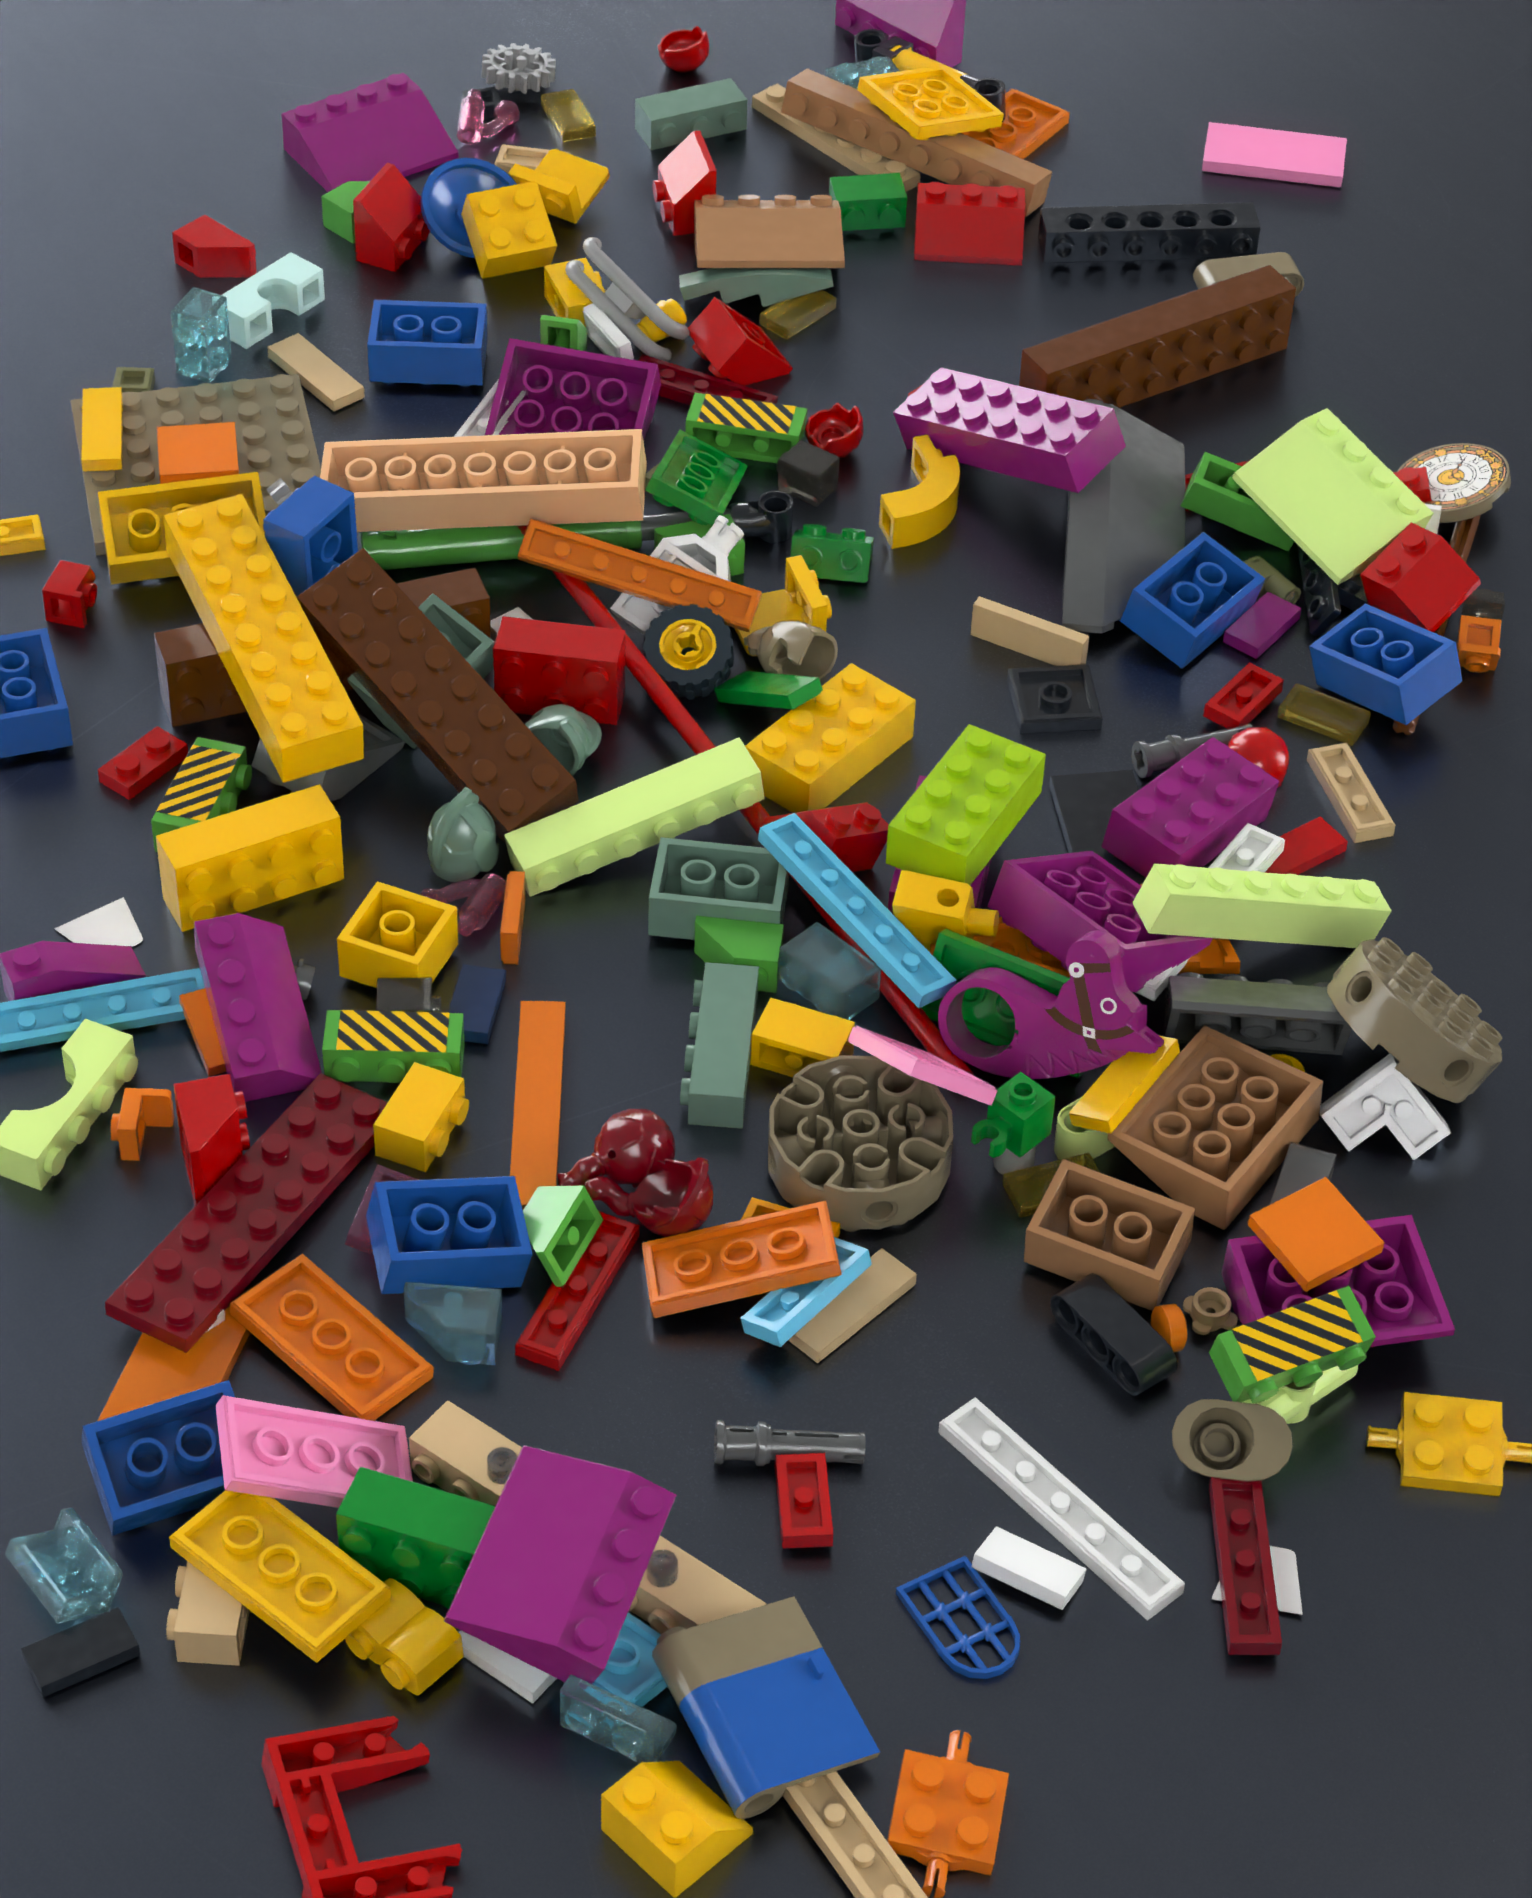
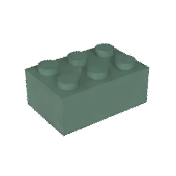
M660 837L649 893L648 935L695 940L696 916L783 924L789 888V872L766 848Z

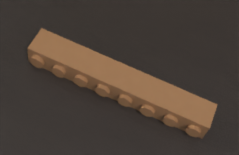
M805 69L787 81L781 109L783 114L891 160L904 163L910 168L948 184L965 185L971 183L979 186L1001 187L1009 185L1015 188H1025L1026 217L1045 202L1052 171L962 133H958L955 136L942 135L930 137L928 140H917L911 137L909 132L898 123L892 121L879 107L871 104L869 99L857 89L810 69Z

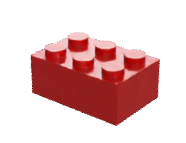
M502 617L493 647L494 691L514 713L534 715L542 708L564 704L573 707L576 711L591 716L597 723L617 725L625 695V630Z

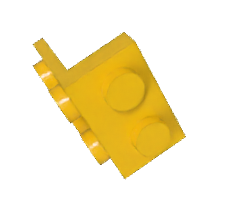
M558 149L548 151L535 170L515 163L508 172V175L517 184L537 181L547 214L574 224L578 222L610 177L607 167Z
M802 555L786 558L785 589L762 593L750 632L735 628L748 655L757 656L749 653L748 645H744V638L761 628L772 626L777 622L801 621L811 626L819 627L826 632L827 619L832 617L831 603L827 595H822L817 575L814 570L808 569Z

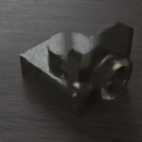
M1476 589L1462 603L1460 618L1461 615L1502 620L1505 609L1504 593L1488 589Z

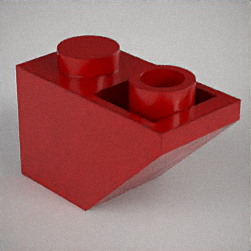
M205 214L172 232L175 263L199 278L251 277L257 273L255 244Z

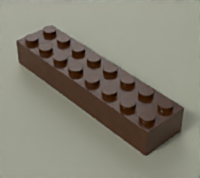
M1271 265L1025 348L1022 350L1019 386L1080 401L1097 399L1105 404H1113L1120 408L1287 349L1296 287Z
M364 548L297 596L306 617L318 637L454 788L460 793L466 786L479 796L478 803L492 816L496 826V834L505 844L504 834L572 807L579 801L576 780Z
M476 568L397 583L400 589L417 607L433 593L491 639L490 598ZM203 623L154 633L160 693L172 727L247 712ZM316 634L345 691L352 690L353 688L347 680L352 673Z

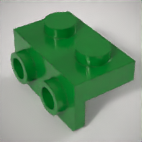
M805 524L803 525V530H795L792 536L790 557L802 555L808 569L814 570L817 578L861 583L868 581L874 537L865 536V530L843 528L842 534L827 533L826 526Z

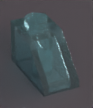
M405 1282V1320L447 1362H459L466 1365H495L502 1325L501 1289Z

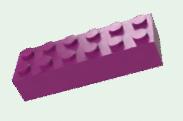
M942 367L935 371L921 387L909 395L906 401L893 412L906 449L912 450L913 437L928 434L935 448L941 450L943 457L956 455L959 463L1079 493L1126 447L1114 408Z

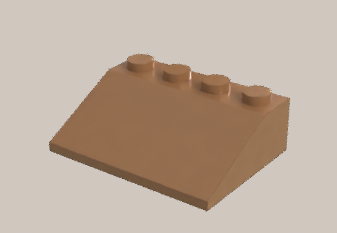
M704 195L702 200H694V246L697 268H845L841 208L839 201L832 200V196L813 195L811 200H796V196L776 195L774 200H760L758 195H740L738 200H724L722 195Z
M1204 1025L1111 1134L1108 1133V1140L1169 1197L1195 1208V1216L1225 1230L1285 1160L1291 1142L1298 1144L1319 1120L1323 1081Z

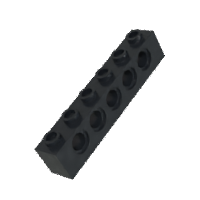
M1253 202L1041 208L1038 240L1044 263L1229 258L1257 255L1261 227Z

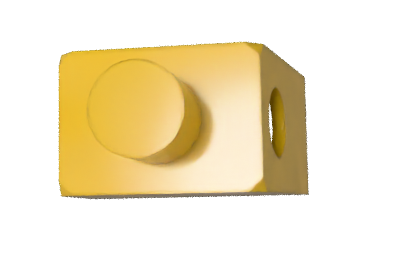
M901 870L892 904L894 916L929 952L930 944H936L939 933L944 929L973 939L974 935L996 936L999 924L998 910L975 908L973 889L968 883Z

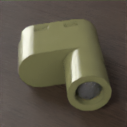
M1254 556L1243 561L1266 578L1257 598L1270 592L1292 604L1297 602L1301 590L1264 558Z

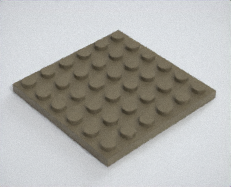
M280 374L274 377L258 379H239L223 383H202L196 386L165 387L160 390L122 393V469L83 471L81 461L82 399L70 400L96 556L106 555L99 512L98 492L160 484L157 427L235 422L239 474L258 472L266 516L270 511L278 507V504L266 490L277 480L282 478L290 490L294 492L313 476L320 478V462L299 374Z

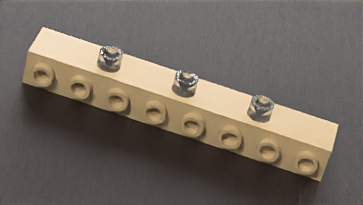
M448 1400L409 1437L411 1469L422 1481L429 1484L434 1483L449 1493L496 1506L522 1448ZM660 1536L628 1612H633L648 1622L655 1631L663 1634L674 1627L682 1626L687 1629L764 1606L767 1603Z

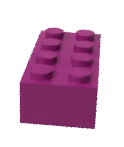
M1211 737L1113 808L1101 847L1144 877L1148 876L1154 864H1181L1191 867H1203L1217 857L1247 823L1257 826L1267 819L1280 781L1229 748L1226 744Z

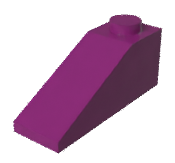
M39 941L0 953V968L4 992L9 1001L146 977L131 946Z

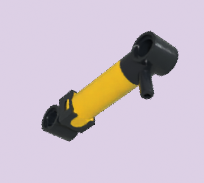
M867 29L855 35V69L859 74L870 76L944 65L1003 112V121L1005 120V84L1001 80L995 78L978 79L913 51V43L896 36L888 40L887 33L882 30Z

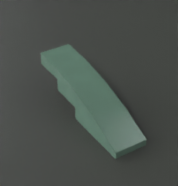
M709 268L679 275L680 290L684 301L719 291L725 304L759 294L762 306L765 307L833 287L830 268Z

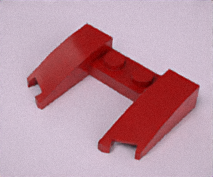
M395 1716L265 1739L261 1765L274 1808L280 1807L303 1882L301 1898H452L454 1887L443 1886L447 1866H459L462 1853L460 1843L359 1863L337 1793L365 1786L429 1763L430 1753L422 1742L410 1750H405L390 1736L398 1726L399 1720Z

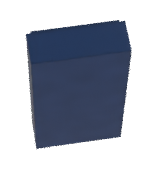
M462 964L448 1013H463L464 1041L488 1044L506 983V970Z

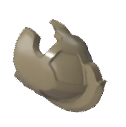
M801 621L777 622L772 626L761 628L744 638V645H748L749 653L758 656L759 662L766 673L810 676L821 679L832 670L837 659L838 646L835 638L821 628Z

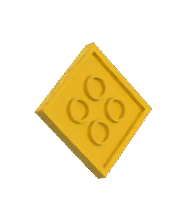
M944 65L860 77L857 90L867 97L871 104L879 107L892 121L898 123L909 132L911 137L917 140H928L930 137L942 135L955 136L958 133L968 131L982 132L988 128L1001 127L1004 113Z

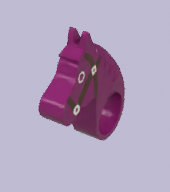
M1101 930L1085 933L1069 947L1066 954V966L1070 979L1063 984L1058 996L1008 970L989 967L972 972L954 985L943 997L938 1011V1025L941 1036L947 1047L958 1058L985 1072L1013 1078L1019 1072H1022L1031 1079L1055 1078L1081 1073L1113 1062L1129 1051L1148 1054L1155 1053L1159 1047L1164 1045V1040L1146 1026L1147 1005L1141 1004L1126 985L1119 943L1108 932ZM975 987L990 989L1006 1000L1015 1018V1029L1019 1031L1018 1034L1014 1033L1010 1044L1002 1046L990 1045L977 1039L969 1031L962 1016V1000L967 989Z

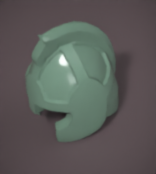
M564 704L542 708L525 723L530 731L572 776L582 767L585 759L598 748L602 737L601 728L596 720Z
M466 786L451 802L445 803L435 812L428 828L427 852L430 866L437 876L450 882H466L475 877L480 871H490L496 865L499 856V843H496L494 820L489 812L478 803L479 796Z

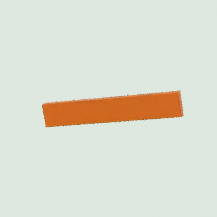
M531 518L517 555L518 560L670 608H675L677 605L690 606V604L698 605L701 608L707 607L714 614H719L724 619L725 625L746 632H750L762 597V591Z
M521 1001L510 1176H515L522 1210H524L538 1186H557L566 1002Z

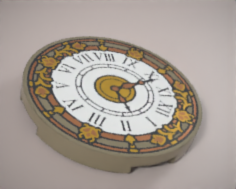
M1457 443L1434 447L1413 456L1398 469L1399 471L1409 467L1427 468L1432 501L1423 503L1442 506L1439 523L1467 520L1493 508L1492 503L1504 492L1509 491L1511 486L1510 469L1505 457L1492 448L1478 444Z

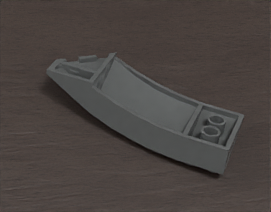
M1087 399L1084 402L1114 408L1126 447L1079 493L1068 491L1062 626L1077 632L1104 633L1114 629V622L1121 619L1132 590L1184 548L1185 508L1181 507V503L1185 495V450L1183 443L1115 405L1105 404L1097 399Z

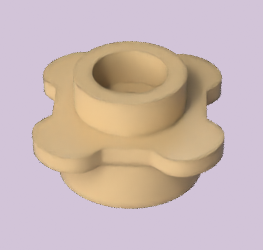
M1207 1287L1200 1289L1194 1296H1188L1183 1302V1310L1190 1314L1193 1320L1192 1329L1198 1334L1207 1335L1211 1331H1216L1220 1328L1231 1330L1237 1325L1238 1317L1230 1311V1297L1218 1288Z

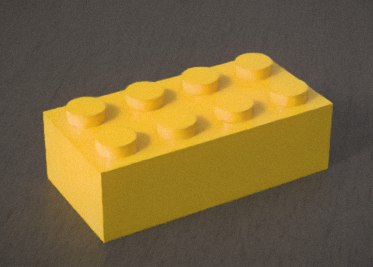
M258 472L98 492L99 512L111 584L179 576L166 551L164 515L243 494L265 536L263 519L266 517Z
M849 664L822 685L823 691L819 695L797 708L791 709L745 745L761 771L764 796L792 813L826 808L913 737L916 700L856 665Z
M320 784L156 836L163 900L182 932L193 929L195 921L246 912L344 880L340 815Z

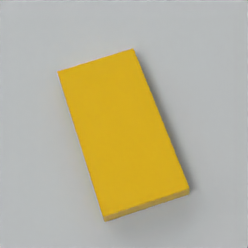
M225 1490L169 1536L170 1548L316 1663L391 1599V1588L272 1497Z

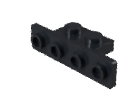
M1297 545L1310 634L1318 637L1340 615V604L1356 611L1365 603L1368 604L1360 574L1337 585Z

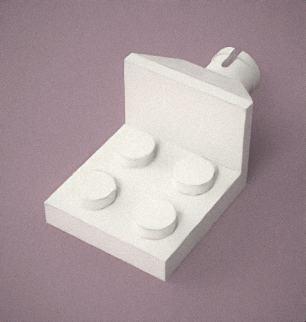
M719 515L713 526L702 538L696 534L663 538L650 556L731 582L728 556L736 543L742 539L744 533L733 522L728 526L729 520ZM621 593L610 609L614 615L644 635L645 631L650 628V622L654 618H658L664 610L673 608Z

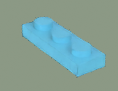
M834 1237L842 1275L770 1291L741 1317L744 1333L778 1347L784 1345L872 1265L869 1249Z

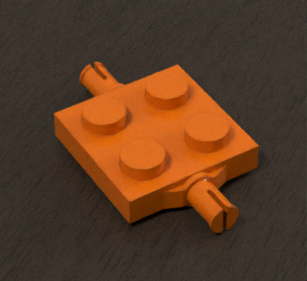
M960 1730L952 1731L949 1734L946 1757H938L905 1749L887 1842L896 1854L911 1857L927 1866L922 1890L929 1898L933 1889L934 1879H936V1886L933 1898L944 1897L948 1871L968 1870L991 1876L995 1863L1009 1773L967 1762L972 1738L970 1734L964 1732L960 1748L958 1749Z

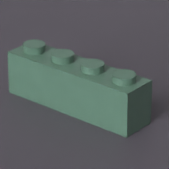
M705 962L703 980H695L693 1006L700 1008L699 1012L690 1013L689 1039H695V1045H686L684 1072H691V1078H682L680 1105L688 1106L689 1125L743 1129L751 1060V1035L755 1025L758 998L759 966Z

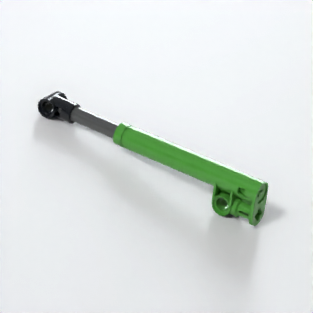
M782 491L766 492L760 496L759 501L729 503L728 508L723 513V515H731L735 525L744 533L742 538L759 536L768 543H782L787 541L792 535L793 499ZM687 512L644 515L643 521L550 525L626 549H639L642 547V541L654 540V528L693 520L689 518ZM517 526L359 532L361 549L364 548L383 570L518 559L517 555L524 535Z

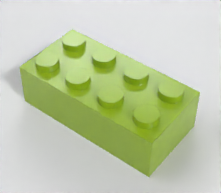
M969 724L888 825L886 864L905 871L971 885L1041 794L1046 754Z

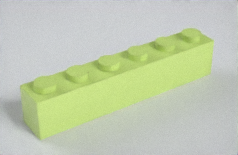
M740 737L504 834L510 862L515 871L525 872V889L530 897L543 891L552 890L560 884L584 874H590L603 866L631 857L639 851L654 846L660 842V837L675 838L682 833L710 824L718 818L740 809L748 808L754 803L764 800L761 771Z
M1154 864L1133 901L1139 917L1150 934L1357 948L1362 941L1375 939L1392 912L1374 881L1339 879L1328 876H1302L1291 873H1265L1254 870H1228L1218 867H1191L1181 864Z

